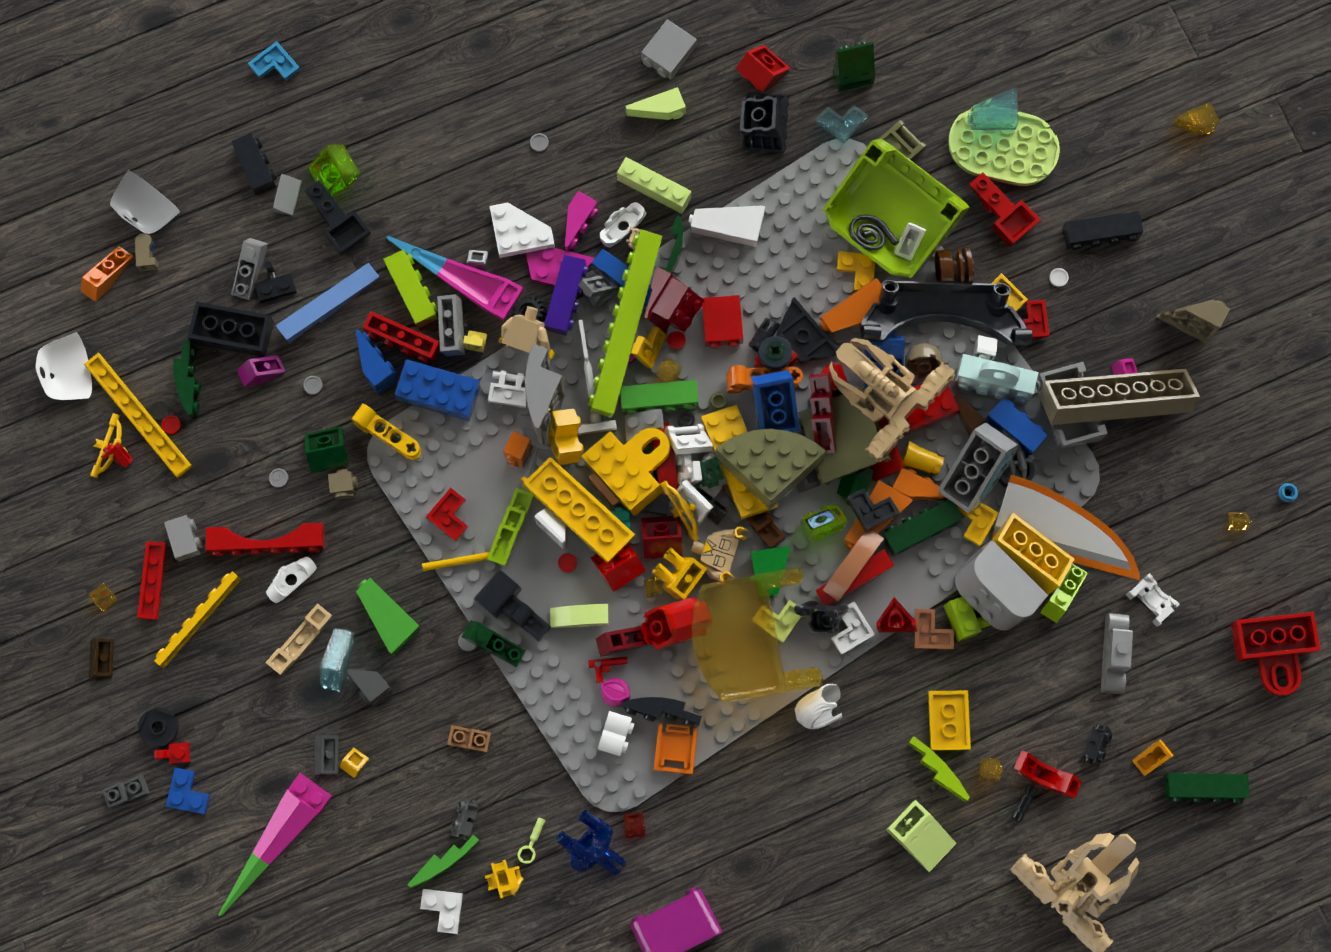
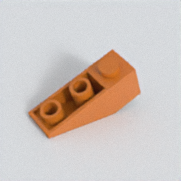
M118 246L82 277L81 292L96 302L108 292L134 256Z
M903 468L892 487L916 501L949 500L938 492L940 486L934 484L932 479L928 477L922 478L916 475L917 472L910 468Z

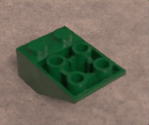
M864 41L856 46H843L836 51L833 76L838 92L874 84L875 62L873 42L867 43Z

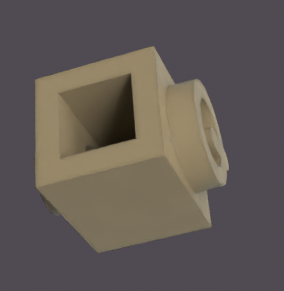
M341 469L337 470V473L328 474L329 489L332 497L342 500L351 498L353 494H356L355 488H358V481L351 471Z

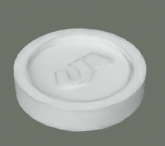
M1062 268L1054 269L1049 276L1051 284L1056 287L1064 286L1069 279L1068 273Z

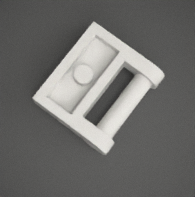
M703 423L696 424L695 426L675 428L673 426H666L665 434L676 455L712 452L713 445L705 432Z

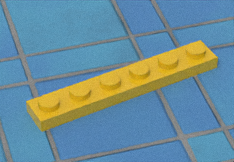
M233 571L230 574H226L221 580V585L209 593L208 600L196 608L194 616L191 619L188 618L182 624L183 628L178 634L175 633L169 639L170 643L167 647L158 651L154 662L165 668L242 579Z

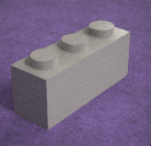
M456 294L437 296L440 352L446 357L465 355L462 300Z

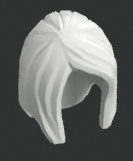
M833 683L826 684L799 700L794 708L797 721L808 729H819L843 718L842 713L835 717L832 716V709L837 707L836 702L840 699L839 687Z

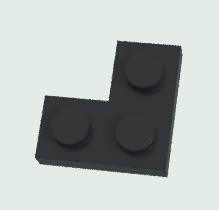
M865 488L846 498L865 532L900 514L891 497L873 504Z

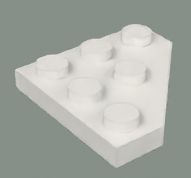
M509 203L490 206L500 258L555 247L552 229L548 225Z

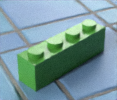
M696 380L621 386L620 390L622 413H626V415L654 409H661L665 412H673L678 408L693 410L695 407H698L699 403Z

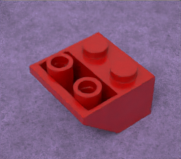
M629 544L609 563L603 560L597 553L590 557L613 592L646 572L639 557Z

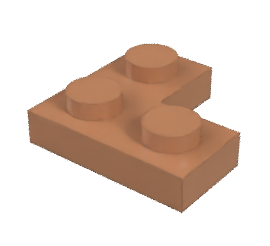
M915 609L914 620L917 624V632H914V648L954 649V629H935V609Z

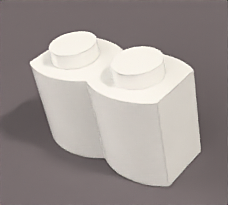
M609 711L598 750L619 757L621 753L625 754L629 744L625 740L627 734H632L635 724L631 722L632 718Z

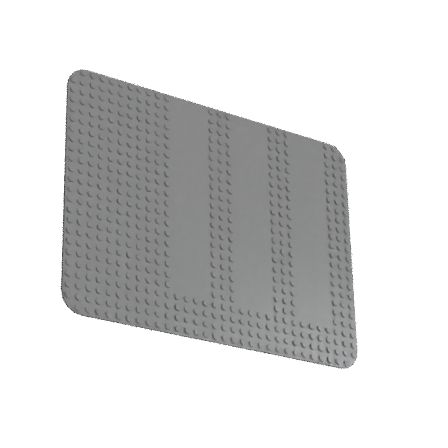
M834 139L823 143L724 206H765L756 247L691 233V228L683 232L681 256L672 275L681 283L691 288L701 298L740 295L743 344H740L738 347L723 345L717 349L705 347L701 307L693 318L690 327L687 328L685 333L682 332L686 337V343L683 348L674 350L668 346V335L672 331H680L669 326L667 334L664 333L666 337L653 369L646 368L638 359L629 366L627 365L622 386L688 380L697 381L698 407H695L693 410L678 408L673 412L662 410L663 423L669 422V426L674 428L680 427L678 425V416L683 411H688L694 415L695 422L693 426L701 424V416L716 412L711 409L709 399L712 394L720 392L728 398L726 408L737 405L747 431L758 430L753 390H744V392L736 394L727 393L726 373L729 372V367L742 365L746 368H754V359L758 356V352L749 347V342L765 318L770 319L769 327L775 321L781 325L794 297L819 325V322H821L819 317L856 292L853 291L855 273L836 271L838 251L863 252L831 228L829 220L822 209L867 148L863 143L852 139ZM672 239L659 248L650 284H652L657 267L667 268L676 239ZM935 254L913 278L891 275L875 263L874 279L877 278L881 285L886 280L937 282ZM618 287L610 294L612 300L597 309L585 296L578 299L577 312H573L571 318L574 320L572 331L568 330L567 336L546 331L550 349L555 353V356L550 361L552 372L562 375L565 397L559 410L575 409L576 415L580 417L581 425L591 423L589 416L591 412L589 411L590 405H587L589 397L584 371L585 360L579 320H583L588 359L592 367L594 379L600 373V369H597L599 360L604 358L605 352L602 351L604 342L609 340L610 337L607 331L610 322H614L613 309L615 304H619L620 298H617ZM645 305L642 309L634 342H636L638 336L647 339V335L652 327H656L644 317V311L647 308ZM950 322L920 323L906 327L893 334L903 335L905 339L904 366L905 357L910 348L920 343H928L939 349L942 353L944 364H947L950 369L952 368L955 371V376L962 355L973 356L975 343L979 335L994 338L978 329ZM861 323L830 334L828 331L825 333L839 349L843 343H850L854 338L861 339ZM997 339V352L993 361L1032 370L1014 345H1006ZM505 346L461 374L477 379L481 384L470 421L414 405L388 420L387 422L419 443L421 456L418 459H407L374 436H372L368 444L367 462L372 475L429 562L490 552L499 525L503 521L515 489L519 488L530 492L523 487L521 478L525 477L535 443H538L532 427L528 405H526V408L488 403L491 382L499 383V379L492 378L493 371L501 372L503 370L510 374L518 375V373H522L526 376V367L530 354L528 352L511 346ZM856 347L859 351H861L864 354V350ZM837 356L799 363L797 360L791 366L799 368L803 373L802 380L794 388L797 412L811 407L809 404L811 396L810 374H821L822 369H825L824 367L831 364V362L835 363V365L841 363L847 381L853 387L864 388V381L838 360ZM914 374V381L911 386L921 385L925 379H920L918 375ZM954 380L948 384L953 396L956 394L960 396L984 419L1000 402V399L995 398L994 395H980L970 389L968 391L960 390L957 388L958 386L953 385ZM506 381L505 385L516 386V382ZM1035 386L1034 394L1028 404L1014 403L1019 412L1026 413L1031 418L1030 421L1035 425L1042 426L1047 434L1043 443L1032 454L1035 457L1033 461L1035 471L1031 481L1049 488L1082 507L1096 492L1100 481L1099 465L1087 444L1060 448L1059 445L1055 444L1052 425L1039 398L1040 391L1038 392ZM620 392L613 416L610 418L601 415L602 421L616 420L617 430H612L611 432L624 445L627 443L624 419L626 413H622ZM958 415L906 435L901 440L898 439L896 445L901 458L908 441L934 452L938 456L944 457L943 465L938 475L910 468L917 472L916 475L922 478L928 477L934 481V484L941 486L970 436ZM682 416L680 421L683 425H690L692 419L690 416ZM382 425L376 432H383L385 426ZM801 427L800 431L793 432L802 436H806L804 429H801ZM513 431L530 438L533 448L523 468L520 466L515 468L507 464L503 453ZM610 431L579 435L578 433L579 443H582L584 449L583 454ZM394 436L391 442L398 443L401 437ZM547 437V438H546V441H545V443H544V445L550 446V443H549V440H548V437ZM652 441L648 444V451H643L644 454H650L654 451ZM414 447L413 449H412V448H409V449H408L409 452H411V451L415 452V451H416L415 447ZM709 452L691 453V460L700 461L701 463L704 455H708ZM580 458L579 463L570 464L567 472L610 512H613L610 505L589 482L588 477L594 472L586 465L583 458ZM1019 463L1014 464L1016 476L1021 477ZM708 466L703 473L708 476L713 468ZM1010 467L1004 471L1008 480L1011 476ZM901 470L880 481L893 487ZM841 478L830 482V485L820 482V486L800 493L795 486L786 497L784 496L778 502V508L766 511L773 519V523L786 538L775 548L790 547L778 596L774 598V601L766 603L763 600L758 601L750 554L753 551L769 548L745 519H741L738 509L723 489L715 499L712 498V503L716 500L726 507L728 513L722 518L719 525L705 517L698 527V542L705 544L708 535L726 529H736L740 526L748 530L743 531L741 534L747 537V539L737 538L739 539V544L730 569V573L734 578L729 577L727 579L730 586L713 580L704 573L687 596V598L695 597L699 600L702 599L707 604L712 618V627L708 630V633L698 639L689 640L663 649H655L654 645H649L619 654L600 657L595 638L605 632L641 626L646 619L644 617L645 612L655 607L681 601L676 600L662 588L665 582L652 573L653 569L657 570L655 567L659 563L671 573H673L676 567L664 557L644 559L641 518L662 517L664 515L638 513L636 516H633L629 512L630 530L635 534V537L628 544L639 557L646 572L615 592L607 585L590 559L596 552L567 525V548L563 550L536 524L534 516L545 509L546 506L535 496L506 566L491 560H484L435 569V571L469 622L470 620L477 621L526 650L517 667L492 654L490 655L582 795L599 809L607 812H624L640 805L684 775L653 771L659 723H663V732H666L667 724L687 725L683 724V720L677 718L676 721L665 718L663 713L660 720L655 719V722L644 719L642 714L636 713V716L626 713L622 706L612 707L607 705L602 700L601 683H596L595 668H589L588 660L627 656L628 664L610 666V672L602 673L604 682L611 678H620L629 685L630 700L642 697L676 699L686 702L685 711L702 716L700 725H695V727H698L694 759L695 768L894 634L895 632L878 633L876 622L893 597L915 619V609H931L956 592L955 579L958 571L974 553L991 541L997 518L980 547L963 538L972 522L963 515H961L963 518L961 523L894 557L883 540L873 555L885 549L895 566L864 586L842 597L839 602L835 601L831 604L832 606H839L855 602L875 634L843 655L839 653L831 640L837 634L812 631L809 626L811 621L810 615L800 618L783 643L751 622V619L762 604L777 615L780 614L789 600L796 605L812 600L823 604L815 590L829 582L851 551L845 547L846 544L843 541L857 518L851 506L847 505L846 501L837 494ZM871 478V482L867 492L869 496L871 495L873 489L878 483V481H874L873 478ZM702 481L698 482L693 487L696 490L699 489V486L702 483ZM998 481L983 504L1000 512L1007 488L1003 487ZM450 487L466 500L454 514L468 526L457 542L426 518ZM912 500L909 507L886 528L892 525L896 527L901 525V521L909 516H912V518L919 516L921 510L927 507L932 509L936 507L935 504L939 501ZM622 503L616 507L625 508V511H627V508ZM669 505L666 516H674V514L670 512V510L673 509ZM835 508L839 510V512L841 513L840 515H842V517H838V515H836L834 511ZM830 509L835 520L811 530L805 519ZM680 518L683 556L681 557H693L700 563L702 555L691 551L693 542ZM885 529L879 534L881 537L885 533ZM564 553H571L577 559V567L572 572H563L558 567V559ZM500 569L521 587L522 590L516 597L527 604L549 625L550 608L608 604L609 626L551 628L538 642L503 611L495 618L473 598ZM842 619L839 625L838 634L847 629ZM596 662L595 665L600 667L601 662ZM609 711L631 717V722L635 723L632 734H627L625 740L629 742L626 753H621L620 757L598 750ZM690 727L689 735H693L694 727ZM665 760L664 767L684 769V762Z

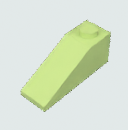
M678 87L626 106L627 116L669 120L672 118L679 119L686 112V106Z

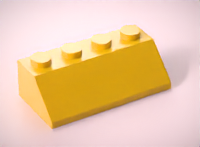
M1014 513L1008 517L992 538L1047 595L1061 585L1074 561L1073 557Z

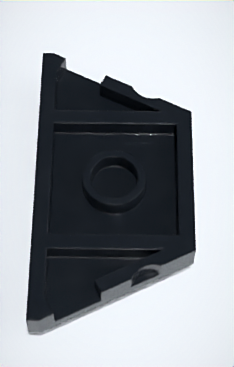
M794 297L776 332V336L782 337L790 343L792 350L798 355L797 360L799 363L837 356V346Z

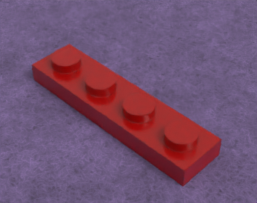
M146 541L137 614L138 619L158 620L167 550L166 543Z

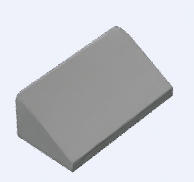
M281 174L273 205L275 213L294 215L301 180Z

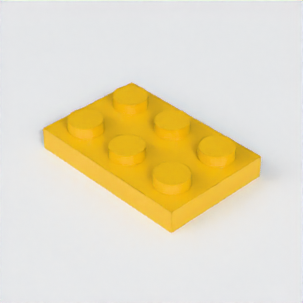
M968 690L928 691L930 749L932 751L971 750Z

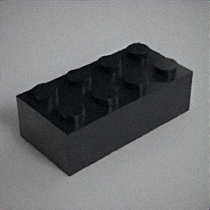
M196 301L187 338L192 344L266 357L274 321L270 315Z

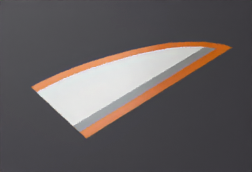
M1010 476L992 538L1008 517L1014 513L1073 557V563L1140 580V573L1133 555L1119 536L1106 524L1079 505L1049 488L1021 477Z

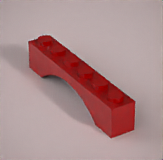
M305 523L285 536L270 540L244 538L226 527H206V551L215 557L223 556V553L241 556L244 552H250L251 555H261L262 552L281 554V551H289V553L295 554L300 553V550L317 553L320 552V549H325V526L323 523Z

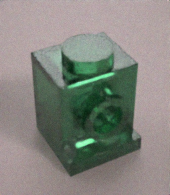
M717 457L700 462L702 474L700 482L702 487L708 486L711 489L719 486V482L724 479Z

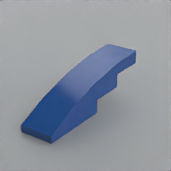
M601 249L591 264L603 275H606L618 288L623 287L625 282L622 280L623 273L629 267L606 250ZM649 284L647 295L644 302V305L646 307L648 306L649 299L653 290L650 288L651 284Z

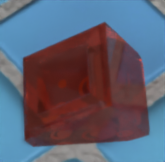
M643 812L623 814L626 838L643 837L646 835Z

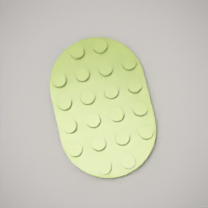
M991 105L975 106L963 114L961 113L954 121L948 138L951 156L956 164L965 172L977 177L984 173L990 180L1017 186L1033 185L1047 178L1055 168L1060 153L1057 135L1055 136L1050 125L1034 115Z

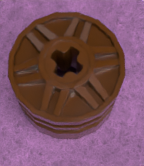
M963 247L962 253L959 248H956L954 257H952L949 249L935 251V275L937 282H954L956 280L957 283H973L975 268L969 247Z

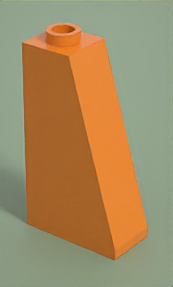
M877 278L873 279L819 317L821 321L819 325L823 331H828L830 334L861 323L873 303H879V294L882 287Z
M880 480L869 496L873 504L891 497L900 514L909 507L913 500ZM898 516L872 528L871 530H873L879 535ZM857 518L843 541L846 544L845 547L849 550H852L865 532Z

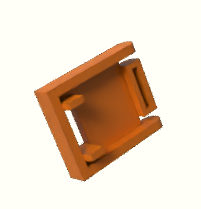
M659 723L653 771L693 775L698 727H694L693 735H689L690 726L667 724L666 732H663V723ZM664 761L684 762V769L664 767Z

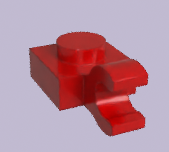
M190 743L169 744V750H155L154 758L156 760L169 759V764L191 763Z

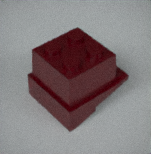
M657 267L650 287L653 290L648 306L644 311V317L666 334L669 326L685 333L692 324L696 313L701 309L704 299L691 288L681 283L671 273Z

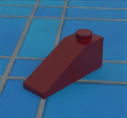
M641 626L605 632L595 638L600 657L649 646V644L645 643Z

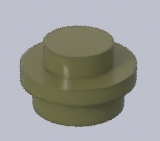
M714 393L709 399V405L714 411L725 409L728 405V398L723 393Z

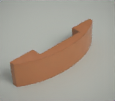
M871 529L864 532L823 591L839 602L884 538Z

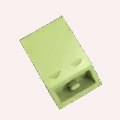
M916 800L886 829L928 872L957 844Z

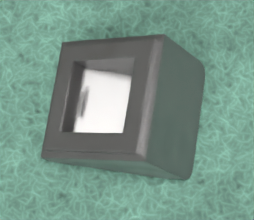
M469 250L467 266L486 272L488 252Z

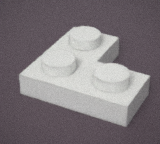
M691 453L675 455V464L678 468V484L681 485L683 481L687 480L694 486L702 480L700 461H692Z
M855 602L847 605L849 607L848 612L841 617L847 629L831 638L841 655L875 635Z
M423 889L420 909L440 911L437 932L458 934L463 893Z

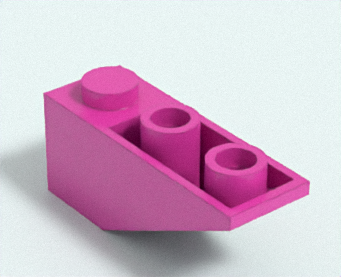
M580 191L576 193L568 205L565 251H570L577 246L579 242L578 237L581 233L584 234L589 226L588 222L591 218L594 219L599 211L597 201Z

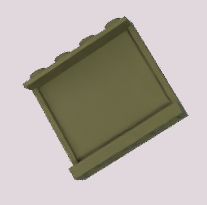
M863 387L857 388L858 390H860L861 392L864 393L865 388H863ZM843 394L833 398L836 453L825 454L824 461L817 466V477L820 482L826 485H830V482L880 463V461L877 462L874 460V457H871L865 451V448H868L874 436L880 431L878 421L872 422L861 410L851 406L849 400ZM861 401L858 402L863 408L874 411L869 401L866 404ZM810 407L798 412L800 417L798 419L801 429L805 431L806 436L804 437L814 441L811 423L813 415L812 408ZM885 454L881 462L891 461L890 455Z

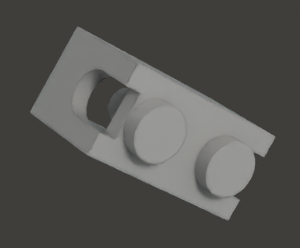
M184 515L164 522L172 551L177 561L180 562L201 555L200 548H202L199 537L196 538L194 531L197 528L193 519Z

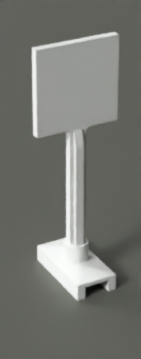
M579 320L585 360L584 371L589 397L595 391V387H592L594 379L592 367L588 359L583 320ZM591 412V415H589L591 423L581 425L578 428L579 435L617 430L616 420L602 421L600 414Z

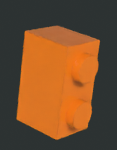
M515 431L512 432L503 450L507 464L515 468L518 466L524 467L533 448L530 438Z

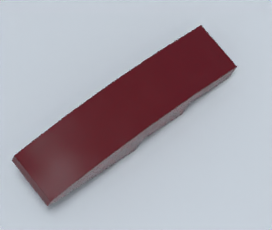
M830 373L810 374L809 381L812 394L810 402L813 415L811 423L814 442L826 450V454H835V420Z

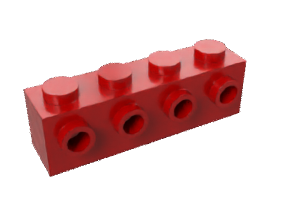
M372 311L362 327L372 341L380 340L386 347L391 349L394 347L398 348L406 356L418 357L417 360L424 364L428 362L434 364L440 352L439 341Z

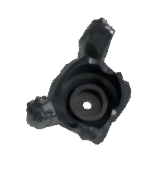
M813 600L794 607L797 615H810L811 621L809 626L812 631L838 634L841 617L849 609L847 605H824Z

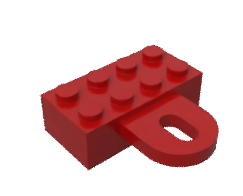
M1314 612L1241 619L1231 623L1237 662L1258 660L1262 685L1273 695L1286 696L1297 690L1302 679L1298 655L1314 654L1321 650ZM1277 667H1281L1285 671L1287 681L1285 687H1280L1277 683L1275 672Z

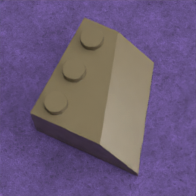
M1209 300L1157 314L1156 318L1207 344L1222 326L1230 308L1222 301Z

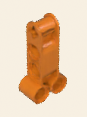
M742 365L729 367V372L726 373L727 393L736 394L742 393L744 390H753L751 376H760L789 370L793 378H796L795 381L793 380L795 388L802 380L803 373L797 367H785L776 371L767 368H746Z

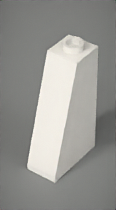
M765 206L695 209L694 215L690 214L688 226H691V233L756 247Z

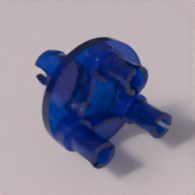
M584 810L579 816V821L589 827L580 840L571 838L564 831L559 832L556 836L555 841L565 847L567 852L572 855L571 866L577 872H585L595 864H599L607 871H610L611 874L617 875L621 871L613 865L614 862L623 867L626 864L625 859L610 848L613 835L612 827L601 818H596L587 810Z

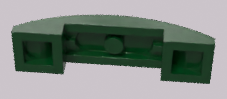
M679 215L676 216L671 231V238L676 239L669 263L667 268L659 266V268L673 274L677 267L683 245V225Z

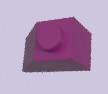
M278 355L248 359L237 370L244 387L260 385L286 372Z

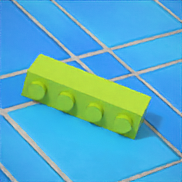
M403 249L384 258L385 265L417 329L437 320L436 313H438V308L434 302L430 303L428 297L431 295L426 286L422 287L420 281L423 279L418 270L414 271L412 265L415 263L411 255H406Z

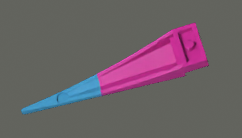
M387 236V239L401 250L404 249L406 254H410L413 259L484 311L503 321L524 290L523 287L507 278L458 263Z

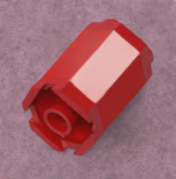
M692 597L661 607H655L645 612L644 617L646 619L640 628L645 643L654 645L655 649H663L706 635L712 627V618L705 601Z

